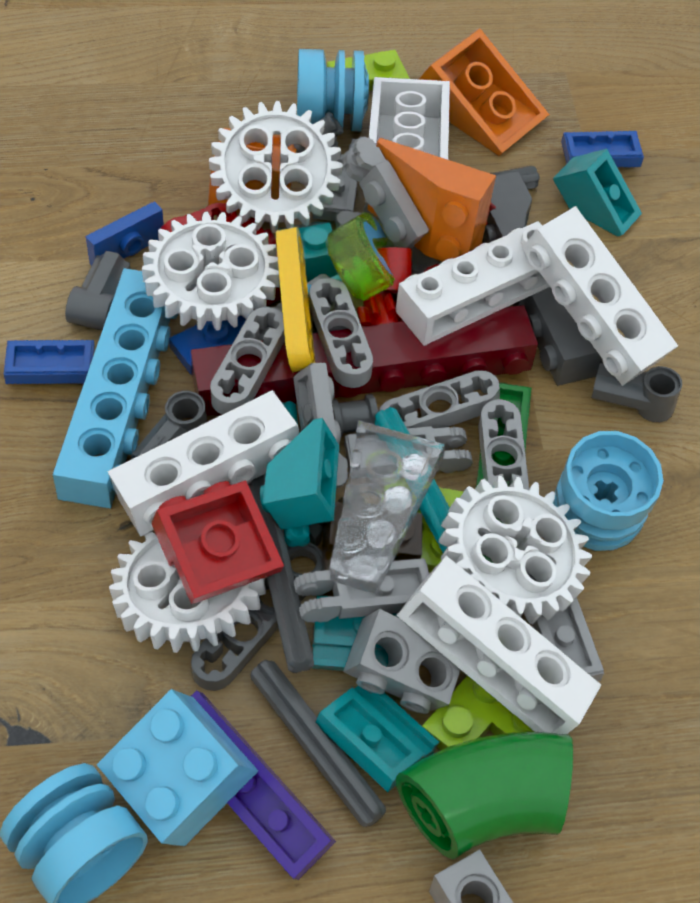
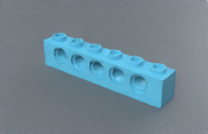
M123 269L53 472L58 500L111 509L116 492L107 471L125 463L127 456L131 455L137 448L139 430L136 427L139 419L145 420L148 414L150 395L147 392L149 385L157 384L160 373L159 353L160 351H167L170 338V327L168 324L170 319H176L178 316L177 313L173 317L166 318L165 306L154 307L153 296H147L142 271Z

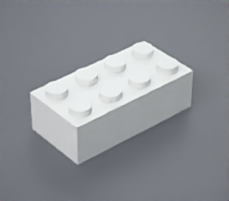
M374 77L369 129L370 139L377 144L378 139L383 138L448 160L450 81Z

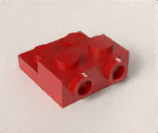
M246 480L230 485L228 481L219 482L205 489L203 495L188 500L185 496H177L165 501L156 510L152 521L153 529L169 566L175 565L191 605L279 573L284 567Z

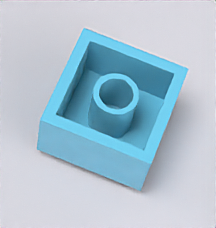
M170 689L97 764L98 768L161 844L186 846L258 772L256 767L193 697Z

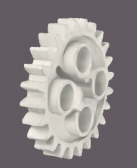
M279 101L275 102L273 111H267L265 105L259 102L258 114L255 115L248 108L244 107L243 121L230 116L229 127L231 131L219 128L218 137L221 142H212L211 145L212 154L216 157L209 158V169L215 171L210 175L211 185L220 186L216 190L217 200L228 199L226 203V212L228 214L240 209L239 216L242 217V224L250 217L255 218L256 230H259L264 221L270 222L272 233H276L279 222H284L287 228H293L294 220L297 218L305 226H308L310 220L309 212L311 211L313 214L321 217L323 215L322 203L332 205L334 194L331 191H338L341 180L336 176L342 174L343 164L337 162L340 159L341 149L339 147H331L334 144L335 134L327 133L322 135L325 121L321 120L311 124L312 111L308 110L300 117L296 115L297 107L294 103L287 112H283ZM274 134H279L281 137L279 198L277 200L271 198L272 138ZM252 142H258L263 144L265 148L261 151H252L246 146ZM291 144H300L306 150L301 153H294L287 147ZM250 180H258L264 183L265 186L259 190H251L245 184ZM296 181L302 183L306 188L302 191L294 192L289 190L286 185Z
M204 212L202 221H196L190 214L187 215L186 225H182L175 220L171 221L172 232L159 229V241L149 240V252L143 253V282H145L147 296H153L154 307L165 306L166 318L173 317L179 313L180 325L182 326L186 325L191 319L197 320L198 330H202L206 321H212L216 330H220L223 320H228L234 328L237 327L238 316L242 315L247 319L254 309L266 307V300H274L276 287L280 286L276 244H268L267 233L256 235L257 224L252 223L245 228L242 227V217L240 216L231 223L226 222V214L224 212H221L217 220H211L209 213Z
M498 476L492 486L485 479H482L475 489L468 486L461 497L455 499L448 510L449 513L441 524L446 530L439 538V543L448 547L441 556V561L447 555L518 616L521 617L524 613L530 624H534L541 615L549 620L559 610L563 612L574 601L573 599L583 591L584 586L582 583L590 575V571L584 566L592 558V554L581 550L589 540L588 536L575 534L574 532L581 524V520H568L564 516L570 506L565 504L556 507L553 504L555 499V492L553 491L545 497L540 496L539 483L534 482L529 490L523 489L520 477H516L509 487L502 476ZM483 555L489 557L493 561V563L486 560ZM527 573L532 575L536 579V581L531 579Z
M152 531L144 535L146 540L144 543L133 540L128 542L132 555L119 554L117 556L120 568L111 570L114 584L109 586L117 618H121L126 632L134 629L138 642L151 637L153 647L157 650L166 640L171 642L173 653H177L180 650L183 642L189 641L193 651L196 652L199 650L200 640L205 638L214 647L217 646L218 633L223 631L227 635L234 637L236 636L234 627L236 621L246 625L251 623L248 610H260L259 595L266 594L265 578L191 605L175 565L169 566L159 540Z

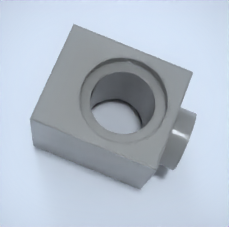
M480 849L434 875L429 890L435 903H462L461 897L466 894L478 895L485 903H513Z

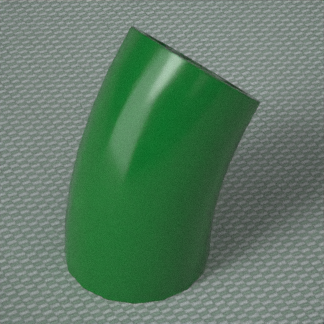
M518 732L480 737L462 742L429 755L400 772L396 776V788L410 818L422 835L443 856L452 860L476 846L501 837L518 834L559 835L565 822L573 771L572 737L567 734L546 732Z

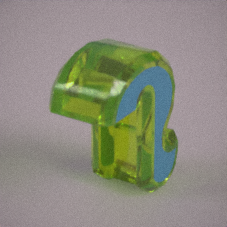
M367 212L361 213L328 233L326 240L328 254L341 280L355 298L363 301L392 286L395 280L382 254L376 249L387 245L386 233L378 219Z

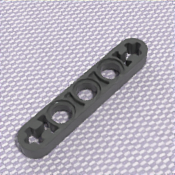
M323 523L309 525L310 542L306 546L287 547L290 562L296 557L303 556L310 558L315 563L316 567L310 573L322 570V551L317 546L322 541ZM293 571L294 579L302 575ZM265 578L266 590H269L268 580ZM259 595L260 610H248L251 624L258 631L252 640L239 641L222 631L217 634V646L214 647L205 638L200 644L199 650L193 653L191 660L192 676L199 687L217 691L228 686L278 629L274 607L265 605L261 601V595ZM299 595L300 603L306 596ZM224 643L229 651L222 659L223 671L219 672L214 669L209 674L205 673L204 661L207 660L214 663L223 654Z

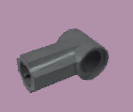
M105 251L104 254L97 255L82 287H73L69 294L65 311L66 321L102 331L123 269H131L130 263L125 261L120 254L111 251Z
M600 362L591 398L636 408L644 419L660 423L672 417L682 389V379L673 369L657 366L641 373L622 386L617 378L607 371L604 363Z
M180 391L169 397L165 404V415L131 454V458L138 457L207 423L206 407L203 398L192 391ZM185 418H193V419L188 420V421H181L182 419H185Z

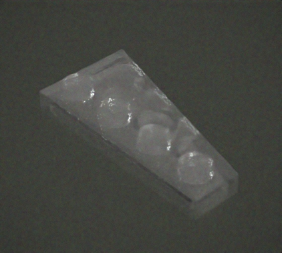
M358 420L356 443L350 461V474L348 484L345 487L343 510L338 523L330 564V581L377 595L444 458L445 444Z

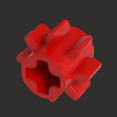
M383 291L372 293L364 299L363 306L356 308L362 327L403 321L396 312L397 301L394 302L391 293Z

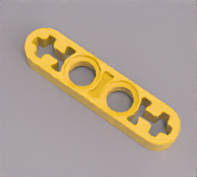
M298 227L276 231V245L285 345L292 372L303 370L311 363H315L304 249Z

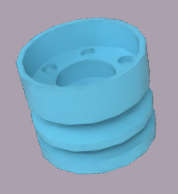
M299 49L297 115L301 117L306 111L311 110L310 123L315 124L330 112L343 129L344 114H350L351 131L361 132L362 122L368 109L369 74L364 62V51H353L352 68H345V51L338 50L333 68L327 67L324 50Z
M598 431L583 437L571 449L555 490L553 504L556 507L568 504L570 508L564 516L568 520H581V524L574 532L575 534L588 536L589 540L583 547L594 551L618 549L629 544L639 534L647 520L648 514L652 511L658 500L664 481L661 464L652 449L637 437L619 431Z
M83 763L70 766L50 776L22 798L3 821L0 830V837L10 852H15V858L21 868L35 869L31 879L47 903H89L113 886L132 868L143 854L148 843L147 834L127 808L121 806L112 807L115 801L114 792L109 785L103 784L101 775L93 765Z

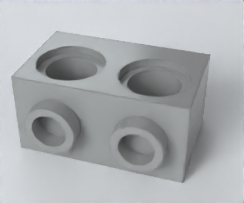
M378 609L362 618L343 672L357 678L356 684L359 687L378 694H383L386 691L401 698L400 704L403 707L417 713L427 714L429 711L449 705L461 669L400 618ZM376 644L382 646L388 654L387 667L380 664L375 657L374 650ZM420 664L425 666L431 674L430 686L424 684L419 676Z

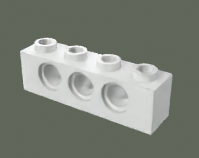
M576 206L539 227L522 247L527 254L530 265L540 272L551 287L557 302L567 309L577 323L581 335L591 342L603 359L607 371L615 376L622 386L661 361L678 347L672 336ZM567 260L570 261V262L574 265V267L571 266V265L567 262ZM592 294L595 295V296L599 299L600 302H598L597 300H595L594 297L592 296ZM617 329H619L620 331H622L623 334L625 335V337H623V336L618 332Z
M272 390L107 472L118 500L141 537L154 530L152 521L156 510L165 501L177 496H185L188 500L203 495L205 489L223 481H228L230 485L246 480L247 484H249L253 479L266 473L267 464L300 432L298 424Z
M447 555L423 580L397 614L402 621L534 732L568 734L580 724L601 687L599 682Z

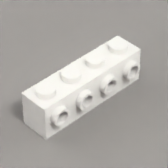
M537 221L524 228H516L504 237L490 243L480 244L474 250L457 258L447 259L439 266L421 274L409 276L399 283L396 303L397 314L422 345L425 346L550 287L540 272L530 265L527 254L522 249L528 239L542 225Z

